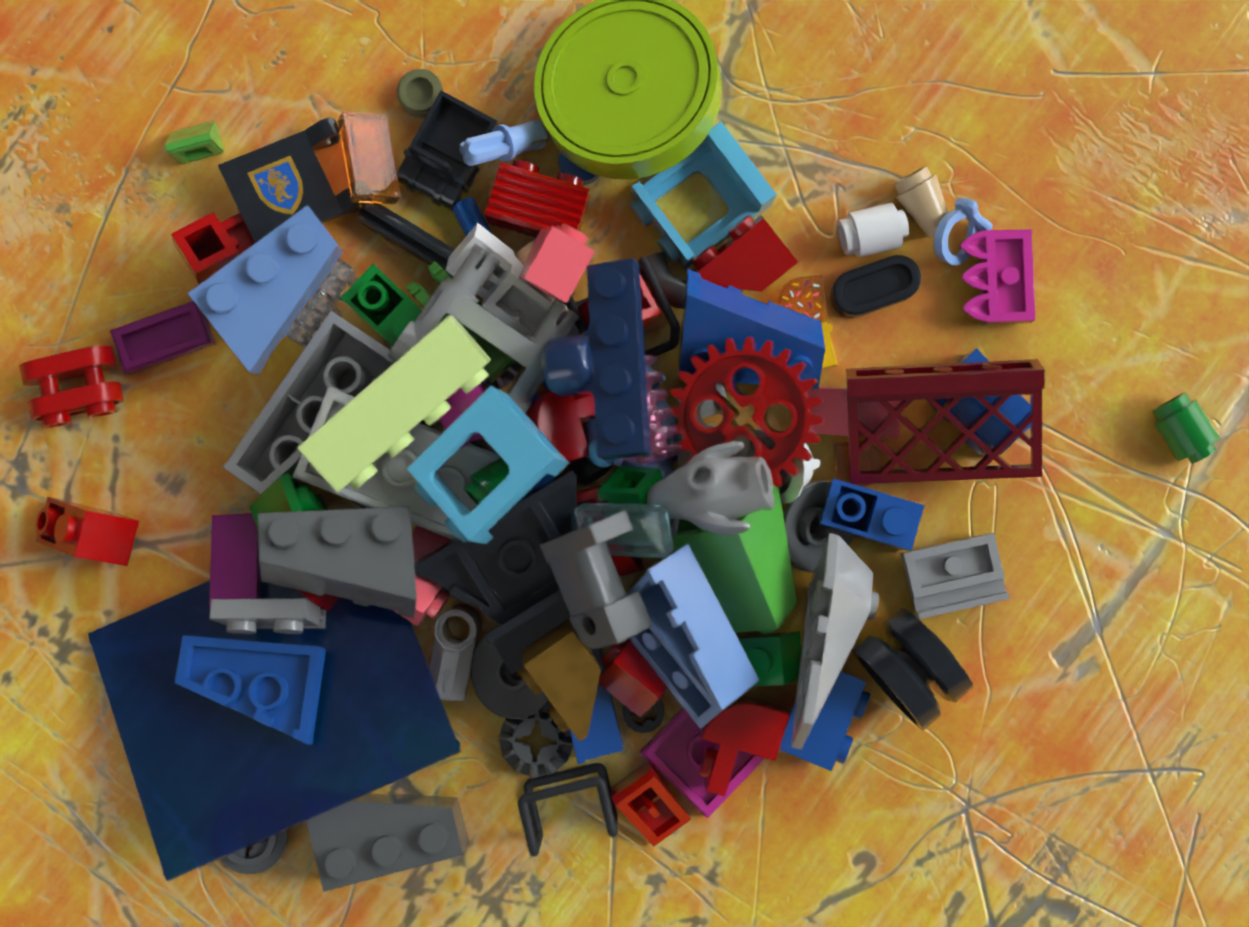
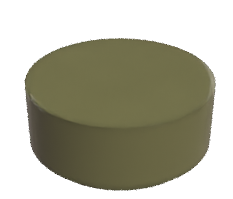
M415 69L407 72L401 78L397 87V96L403 109L409 115L416 118H425L441 90L444 92L439 78L434 73L425 69Z

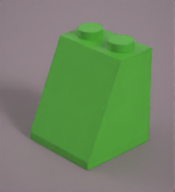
M774 484V509L760 510L733 519L734 521L749 523L750 528L746 532L737 535H718L681 519L675 537H668L664 530L656 539L664 559L689 544L735 634L751 631L767 634L776 631L784 624V620L797 604L780 491Z

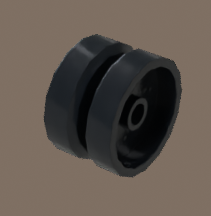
M900 608L884 622L886 635L895 648L892 649L881 638L869 635L852 652L890 700L912 723L924 731L941 716L939 703L934 697L931 688L943 699L956 703L973 688V682L937 635L906 608Z

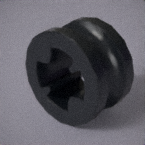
M659 699L651 707L652 710L657 709L655 717H646L643 723L635 721L633 718L636 717V714L634 712L630 713V709L623 705L624 721L635 732H652L660 726L664 718L665 712L662 700Z

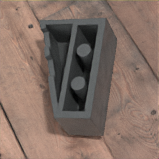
M410 506L258 514L259 562L262 581L321 596L324 593L353 600V604L368 607L370 604L398 611V615L414 618L417 594Z
M312 788L300 798L323 892L464 855L469 845L459 800L456 797L411 794L385 795L371 794V792L366 791L340 792Z

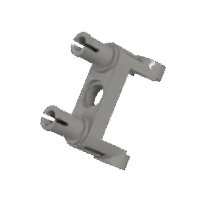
M474 244L472 251L453 279L447 278L445 281L442 280L414 322L411 321L390 350L388 357L395 362L398 361L436 328L447 314L453 315L456 320L526 367L508 393L511 399L526 413L532 403L530 400L545 380L542 367V352L545 344L550 339L565 337L576 320H579L580 316L572 310H568L559 325H556V320L566 306L554 299L552 306L532 335L527 333L523 336L477 304L479 299L476 298V295L501 261L489 254L477 270L476 266L486 251Z

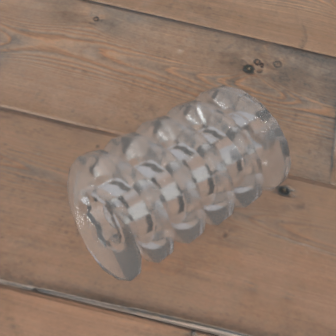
M339 258L310 302L308 301L299 313L286 336L305 348L330 311L343 317L335 304L336 302L347 304L340 297L346 292L347 286L351 287L359 279L356 275L357 271Z

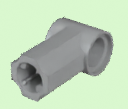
M457 604L450 607L437 619L435 624V642L425 694L448 701L465 700L477 638L482 630L481 617L473 607L466 604ZM460 616L468 622L470 634L467 638L458 639L450 634L448 630V620L450 617Z

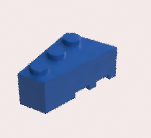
M687 269L679 348V372L687 371L694 374L697 371L691 360L693 356H699L706 362L709 361L707 349L709 345H715L723 354L726 353V339L733 338L738 349L743 350L746 338L753 337L756 351H760L767 340L773 341L772 355L775 357L785 349L791 350L787 364L792 367L800 362H805L806 367L799 377L802 381L816 378L817 383L811 389H819L825 353L821 321L770 301L767 304L742 295V290L730 285L724 288L702 279L700 273ZM748 367L740 370L735 380L736 383L758 385L760 383L756 371Z

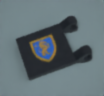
M333 118L322 119L300 133L218 165L254 244L307 205L323 224L342 215L359 212L362 206L371 200L368 187L361 182L350 186L335 196L313 151L333 146L340 141V130Z

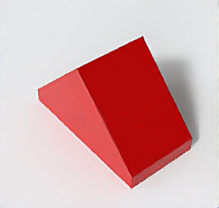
M646 761L612 786L611 799L616 807L653 847L691 820L678 799L649 761Z

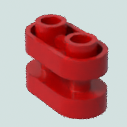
M112 346L86 347L20 364L19 369L23 385H39L41 394L40 397L27 401L31 421H41L43 428H54L72 423L71 416L87 412L88 417L93 418L116 413L115 405L124 402L120 382H105L103 371L116 367ZM84 376L86 386L60 392L58 382Z

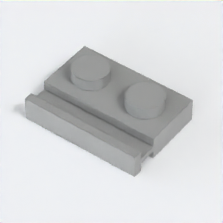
M994 533L900 553L910 597L913 600L914 614L918 619L1010 599L1003 580L1005 577Z
M211 599L210 619L227 626L226 632L254 634L256 629H273V632L300 634L303 633V629H325L327 610L320 609V606L308 599Z

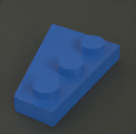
M183 635L175 683L247 715L260 723L286 733L301 742L312 745L326 649L318 646Z

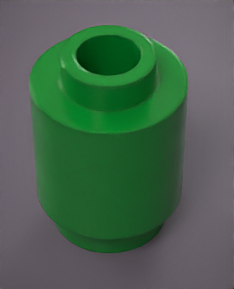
M1186 392L1168 400L1152 411L1157 418V421L1154 423L1178 461L1188 458L1191 464L1208 457L1217 450L1213 443L1220 439V435L1197 399L1191 401Z

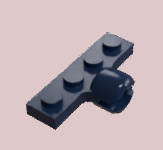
M634 258L588 265L587 283L590 318L588 330L580 335L553 338L545 344L542 352L545 382L548 389L560 397L585 393L593 395L598 458L604 461L651 455L639 263Z

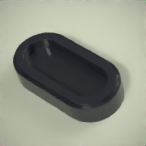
M893 255L842 274L833 284L830 293L832 305L841 315L848 318H858L901 303L917 292L921 283V272L912 259L903 255Z

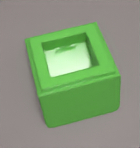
M214 121L174 131L165 143L166 152L180 164L194 162L224 152L218 127Z

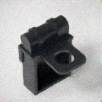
M441 90L413 141L408 146V149L404 150L405 159L397 171L395 180L405 185L409 191H416L431 199L433 204L437 206L442 205L453 211V206L460 201L463 191L466 193L469 191L480 171V168H478L479 164L469 166L464 163L463 155L459 150L460 144L465 142L467 138L492 132L493 128L498 126V121Z

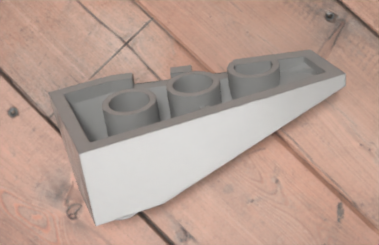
M831 533L828 535L807 588L792 747L802 749L866 620L873 621L878 608L879 594L872 592L873 572L839 535Z

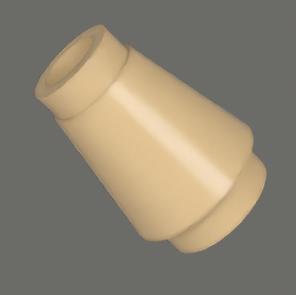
M927 166L899 180L894 186L898 192L895 198L919 227L925 231L927 237L931 238L935 236L938 224L945 214L948 213L937 175H931Z

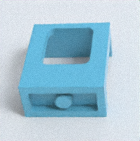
M720 121L711 128L705 140L680 163L658 173L643 185L640 181L634 184L631 192V198L634 202L630 204V207L645 227L651 223L661 236L657 243L669 261L674 263L679 260L686 269L692 265V260L711 245L716 247L730 237L727 232L740 220L748 215L754 219L772 206L777 194L722 121ZM701 173L726 203L729 211L726 216L686 244L655 202L691 175Z
M490 386L407 470L418 481L414 485L417 493L427 503L434 507L438 505L448 516L445 524L458 539L463 542L469 540L471 542L487 544L493 538L488 530L544 475L557 476L569 462L507 393ZM480 433L508 464L509 474L471 512L436 471L472 435Z

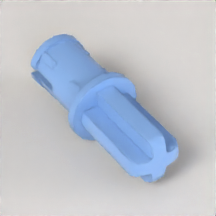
M532 120L513 127L502 124L495 126L490 133L467 138L465 142L460 144L459 150L463 155L464 163L469 166L496 159L508 162L520 153L544 148L546 146L545 141H536L547 139V133L543 124L538 120Z

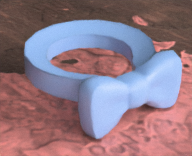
M967 198L956 199L954 203L955 209L945 214L936 229L934 237L935 253L943 263L960 265L970 257V254L966 253L963 249L955 255H952L949 251L948 237L951 228L956 222L965 218L969 221L966 239L979 231L992 230L993 225L980 215L978 204Z

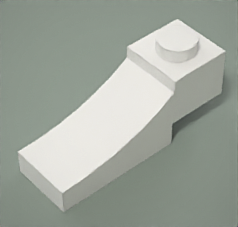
M477 223L449 256L446 271L455 276L472 251L474 244L486 251L476 266L477 270L489 254L493 255L501 262L496 266L478 292V295L483 298L482 307L523 336L527 333L532 335L552 306L554 298L519 279L524 266L515 257L514 251ZM567 306L556 320V325H559L568 312ZM575 323L566 336L580 335Z

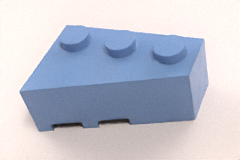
M307 205L188 294L249 373L259 375L281 339L285 338L292 328L293 322L306 303L310 302L343 254V251Z
M689 544L649 569L629 591L628 594L639 591L653 625L629 637V639L701 729L759 681V678Z

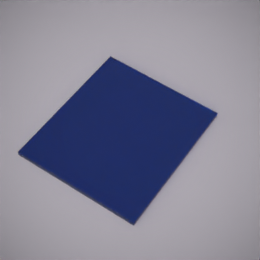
M261 579V599H307L293 588L264 582ZM209 580L88 633L89 642L92 645L166 881L174 880L461 753L460 742L456 739L414 627L410 621L398 615L394 610L370 604L368 607L353 604V600L339 597L329 611L326 610L325 629H303V633L283 634L273 632V629H256L254 634H235L226 632L227 626L210 619ZM183 635L318 646L326 649L312 745L301 742L286 733L176 684L175 678Z

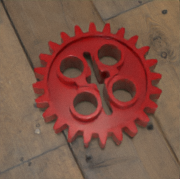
M753 337L746 338L743 350L738 349L733 338L726 339V353L723 354L715 345L707 346L710 360L706 362L699 356H693L691 360L697 371L694 374L687 371H680L678 373L680 378L687 384L685 389L670 390V394L681 400L680 406L668 408L666 413L672 416L679 417L680 422L670 427L668 433L682 434L684 439L674 448L675 452L689 450L692 455L687 460V464L695 455L709 447L733 442L738 436L747 437L755 446L754 457L764 458L770 469L773 484L776 487L783 484L781 470L784 469L789 474L796 476L799 473V469L794 459L797 457L801 460L810 461L813 457L804 447L805 443H819L821 440L817 434L810 431L811 425L825 422L824 417L812 414L811 409L824 402L823 398L809 397L807 392L817 383L816 378L802 381L799 375L806 367L805 362H800L790 367L787 363L791 350L785 349L775 357L772 355L773 341L770 340L764 343L760 351H756ZM745 367L752 368L759 376V387L752 395L743 394L736 386V376ZM718 382H722L726 386L730 395L739 406L744 408L752 405L756 411L752 414L751 418L775 442L773 449H769L764 444L760 435L749 423L741 426L737 424L735 419L738 418L740 413L716 389ZM709 399L719 403L723 409L722 421L715 427L704 423L700 414L702 405ZM774 404L786 406L792 414L791 425L785 431L775 430L768 423V410Z

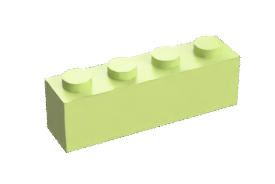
M451 315L297 448L337 493L347 484H350L356 490L378 471L372 465L377 458L384 452H387L393 458L414 440L409 431L420 421L424 420L428 426H431L451 408L446 399L457 389L461 388L465 394H468L488 376L483 367L491 359L456 318Z

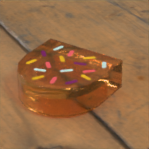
M822 275L798 277L790 280L783 286L778 296V305L825 323L827 321Z

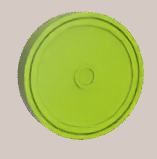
M596 0L570 15L559 25L545 44L536 67L534 95L537 110L556 147L569 161L577 167L597 176L610 179H637L658 174L675 166L688 157L703 142L718 115L722 98V78L710 35L698 18L682 5L672 0Z

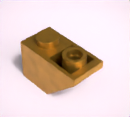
M567 619L521 651L525 668L520 670V673L535 695L543 691L550 700L552 706L548 708V712L563 733L571 729L580 742L588 736L601 669L594 653L578 638L571 621Z

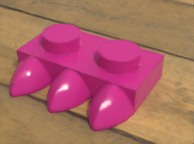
M1032 229L986 230L977 232L965 239L960 244V247L971 256L982 259V263L972 266L961 278L972 287L983 290L984 294L968 301L963 306V310L971 317L985 321V324H1022L1034 322L1035 298Z

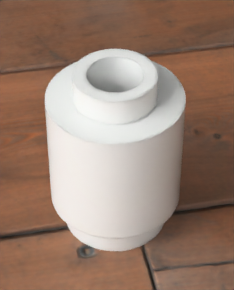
M893 203L849 212L847 218L837 221L838 237L845 256L855 254L859 258L901 248L903 237L909 235L906 214L902 209L897 210Z

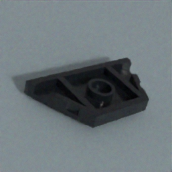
M570 468L523 496L488 530L493 538L487 544L471 542L469 540L463 542L456 537L414 562L415 573L422 578L427 577L449 590V594L464 603H471L479 608L483 614L500 624L556 592L560 588L540 545L580 529L576 489L577 478L574 471Z

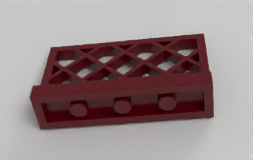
M1038 359L846 369L851 484L1042 477V389L1045 388V369ZM1011 395H1030V411L1016 425L998 410ZM987 396H998L992 403L985 398ZM975 397L986 409L967 427L950 410L962 398ZM950 398L944 405L936 400ZM926 399L938 411L919 429L902 414V411L913 400ZM888 401H901V402H900L896 407H894V406H893L892 404H890ZM878 402L890 413L871 431L858 419L857 403ZM994 414L1011 430L991 449L974 432ZM945 416L962 433L945 450H942L926 434ZM896 418L914 433L897 453L878 437ZM1029 424L1030 437L1023 432ZM858 429L867 436L860 444ZM1019 436L1030 446V464L1009 465L999 454ZM970 438L987 454L975 466L962 467L950 456ZM921 440L938 457L927 468L914 469L903 457ZM872 442L891 457L880 470L860 471L859 456ZM993 460L999 464L998 466H988ZM944 462L948 463L951 466L948 468H939ZM896 464H899L903 468L898 470H891Z

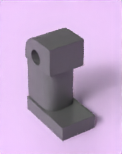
M626 511L540 545L547 563H550L570 613V621L578 638L592 649H599L619 643L653 626L639 591L626 595L605 541L633 530ZM589 617L594 621L596 630L591 627Z

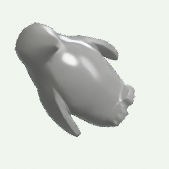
M733 441L712 446L695 455L686 465L680 467L665 479L654 483L647 493V507L651 515L664 520L683 519L699 528L718 535H737L749 530L750 524L734 521L733 519L760 510L774 509L773 481L770 469L763 457H731L744 448L742 442Z

